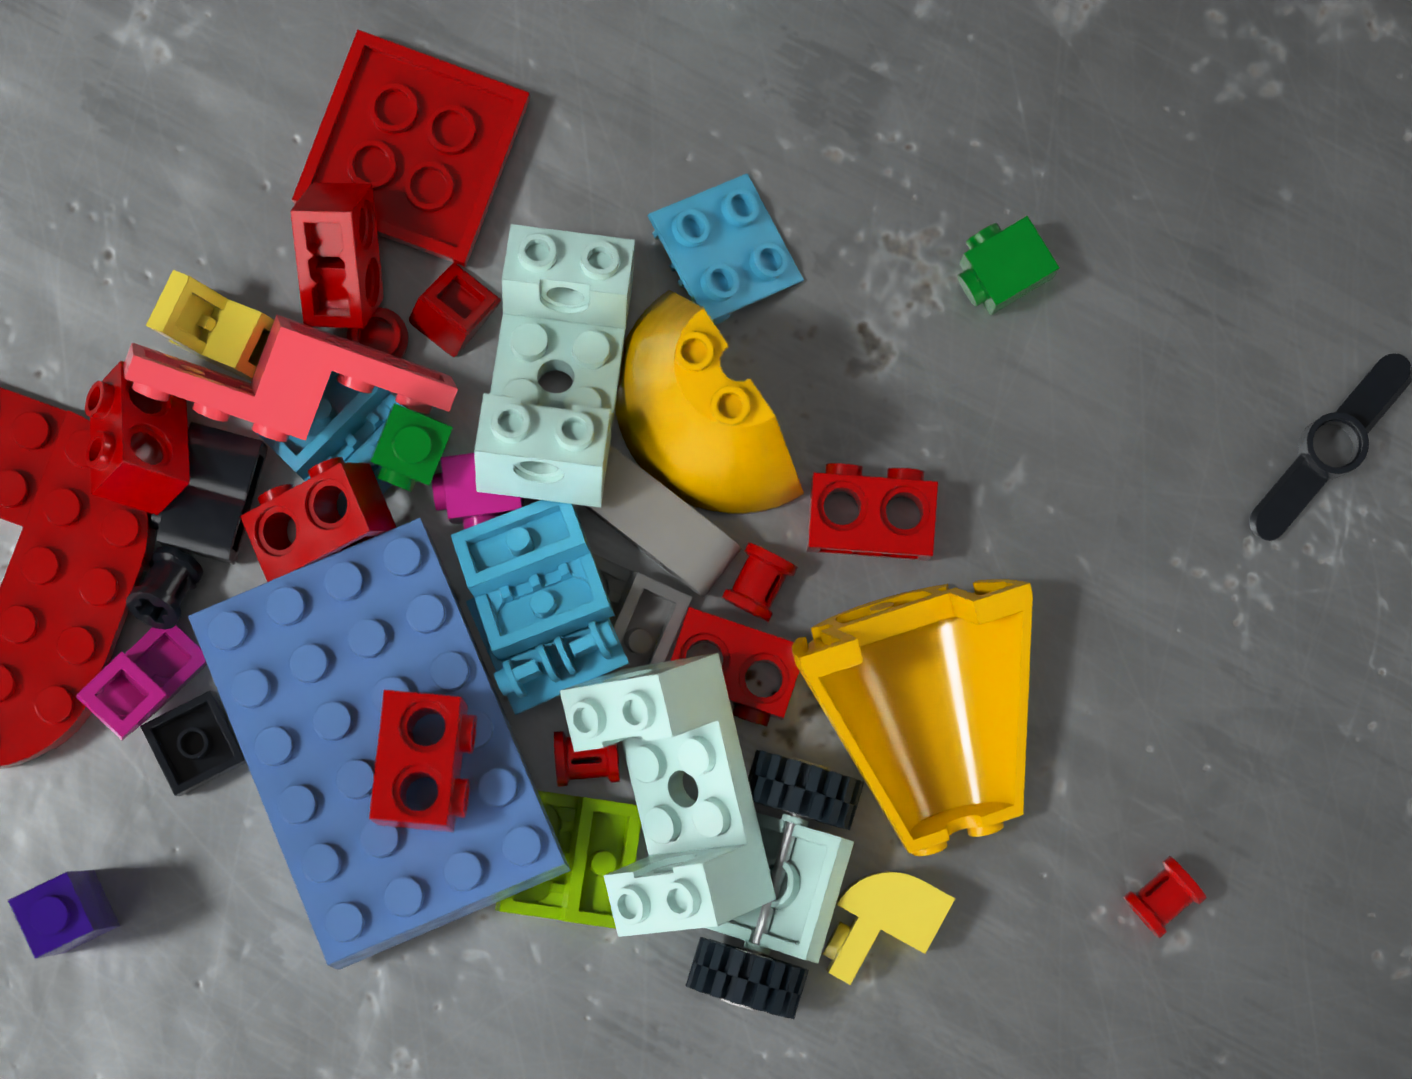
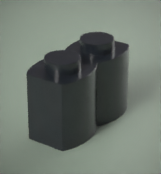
M191 422L188 428L190 483L159 515H151L150 527L158 530L156 541L163 546L175 547L184 552L234 565L245 533V527L240 516L251 509L264 467L268 446L258 439Z

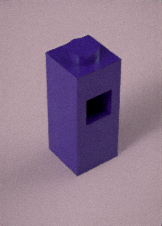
M95 870L65 872L8 900L35 959L66 953L120 926Z

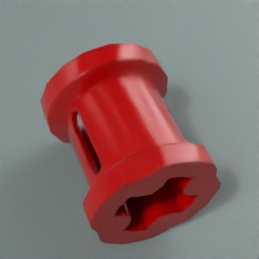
M748 542L744 550L748 558L732 589H726L721 598L745 612L769 622L773 615L770 608L786 577L794 576L798 567L784 558Z
M564 731L554 732L555 769L558 787L568 786L569 781L574 779L607 777L610 783L620 782L618 743L604 748L574 752L571 737H567Z
M1171 856L1163 861L1164 869L1137 893L1129 891L1123 896V899L1133 912L1159 939L1167 933L1165 926L1192 902L1201 904L1207 899L1193 878Z

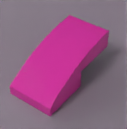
M176 625L166 630L152 627L125 654L121 651L77 694L76 698L116 736L124 740L173 698L207 663L201 648Z

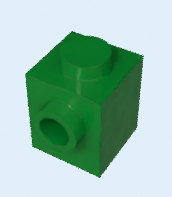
M1027 215L1004 230H1001L998 223H994L970 237L966 241L970 250L965 252L959 264L963 272L958 274L957 278L971 303L975 307L983 303L989 314L992 315L1053 279L1060 267Z
M394 403L370 458V462L382 466L377 478L410 492L413 491L416 481L430 486L453 427Z

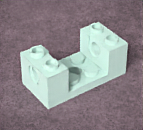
M511 224L502 275L503 316L490 394H483L474 450L476 492L601 508L633 288L635 240ZM558 370L567 373L572 378L573 384L565 392L550 393L545 391L538 381L545 373Z
M718 653L620 669L559 690L574 752L604 748L622 741L649 856L604 875L618 937L716 927L776 899ZM684 771L691 775L697 783V801L692 799L684 789Z

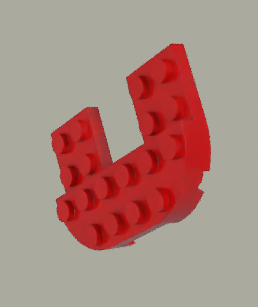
M1 387L0 519L23 527L0 586V769L23 765L27 761L58 748L70 739L90 717L92 712L76 698L77 694L110 663L129 612L126 604L127 596L135 586L139 585L143 572L149 571V561L154 553L156 529L150 527L151 513L91 495V467L86 464V452L90 442V421L69 410L65 411Z

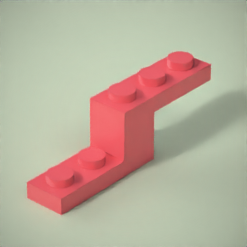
M277 314L251 383L133 342L123 365L125 379L134 382L132 389L146 397L159 401H168L171 394L194 402L192 409L205 417L228 422L230 415L253 422L252 430L279 442H287L289 435L306 441L332 371L339 373L337 381L344 386L369 394L372 393L374 386L397 394L395 398L397 403L424 414H430L432 406L450 412L458 391L450 375Z

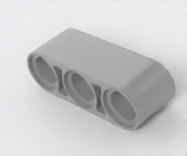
M610 445L601 508L584 507L695 593L705 597L742 548L717 526Z

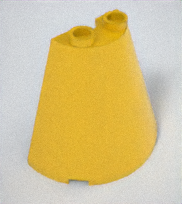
M668 290L642 313L627 335L624 344L615 411L620 432L633 459L639 467L684 502L693 507H700L711 511L728 514L758 513L780 507L804 495L776 416L751 379L734 381L723 373L720 359L722 354L729 348V345L703 307Z
M987 579L973 582L975 591L973 593L957 587L949 589L948 584L896 594L834 615L811 627L814 640L808 643L806 637L797 638L792 645L796 666L909 854L927 856L941 852L948 847L947 841L950 840L949 836L959 830L967 829V834L972 837L986 836L1003 829L1004 821L1023 815L1033 593L1029 582L1009 579Z

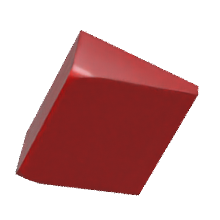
M452 263L418 298L409 317V322L446 353L455 357L464 349L498 307L501 299L456 263Z

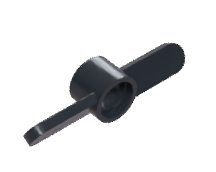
M1395 353L1382 357L1336 412L1323 415L1304 429L1298 442V458L1251 513L1249 525L1254 535L1267 541L1279 538L1329 479L1339 478L1360 466L1366 458L1369 449L1368 433L1412 382V366L1405 356ZM1328 424L1336 425L1349 435L1353 445V454L1345 466L1331 467L1324 464L1317 457L1313 447V438L1321 426Z

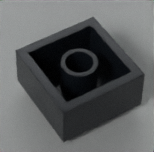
M210 690L140 726L174 796H182L246 763L230 720L214 691Z

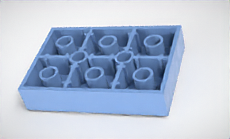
M421 518L188 616L328 966L338 970L571 871L436 546ZM384 690L462 697L468 705L467 714L476 715L477 717L473 753H463L460 778L469 779L470 781L468 810L465 818L456 817L454 832L379 826L369 819ZM431 714L418 720L413 730L415 743L421 746H430L437 743L445 732L444 718ZM420 778L414 781L406 792L408 807L412 810L421 811L432 806L438 796L436 781L430 778Z

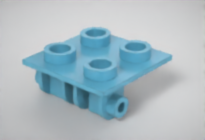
M748 173L647 215L655 229L652 232L653 237L656 240L660 239L672 262L669 265L671 271H677L680 277L678 280L680 288H686L692 301L705 309L715 326L730 317L729 313L804 281Z
M472 598L465 601L496 670L494 677L503 696L507 695L515 715L559 696V690L606 675L630 664L610 618L600 622L591 621L587 627L556 637L553 640L498 661L491 650L475 599Z

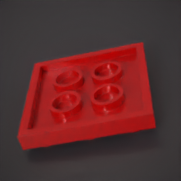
M357 29L293 194L292 201L296 204L313 182L372 184L378 235L466 267L531 99L530 92Z

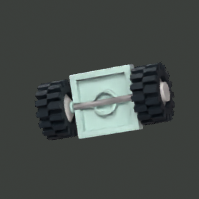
M756 750L748 775L753 802L790 813L789 815L783 814L782 819H777L756 812L776 899L716 927H706L707 929L744 940L743 947L747 949L700 937L686 986L739 1007L795 1019L809 970L762 955L761 953L769 955L772 949L806 961L819 963L854 841L808 828L809 821L801 818L804 817L838 828L851 830L864 782L830 771L829 768L798 758L789 759L777 754Z

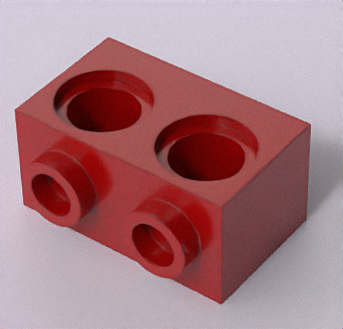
M313 182L290 210L303 324L311 327L364 328L384 299L373 185Z
M120 361L102 381H96L92 385L85 402V413L90 417V442L86 452V464L91 467V495L159 515L190 483L187 400L170 394L168 401H159L132 389L134 382L125 379L124 362Z
M335 457L323 461L308 470L311 479L295 487L292 484H284L264 492L258 497L260 506L240 516L267 582L396 528L370 463H346L343 457ZM341 491H343L347 499V510L343 518L337 510V499ZM291 518L296 525V537L293 543L289 541L287 535V526Z
M828 463L826 464L825 473H813L806 552L929 561L933 557L938 481H924L925 471L911 468H888L887 478L862 476L863 466ZM834 493L850 495L858 505L859 513L857 519L846 525L833 523L825 514L824 501ZM905 497L917 505L920 512V520L915 527L899 529L889 522L886 515V506L892 499Z
M689 607L671 661L686 658L689 650L696 644H713L722 654V671L730 703L735 704L733 716L765 727L768 726L770 717L783 720L799 674V669L795 664L792 653L794 642ZM766 662L772 664L779 671L781 686L774 695L758 697L747 688L745 682L746 672L756 663Z
M384 690L369 819L379 826L454 832L456 817H466L470 781L469 779L460 778L463 753H473L477 717L476 715L467 714L468 705L462 697ZM431 714L443 717L445 732L437 743L430 746H421L415 743L413 730L418 720ZM420 778L435 780L438 786V796L434 804L421 811L410 809L406 802V792L409 786Z

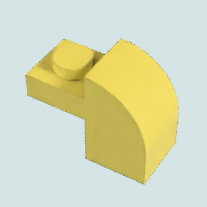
M173 270L146 326L169 339V342L187 352L252 381L274 319L260 311L229 300L191 276Z
M886 871L861 877L844 889L837 898L836 905L856 916L850 926L840 921L832 933L822 955L831 959L826 971L851 985L880 930L926 954L955 898L915 876L904 873Z

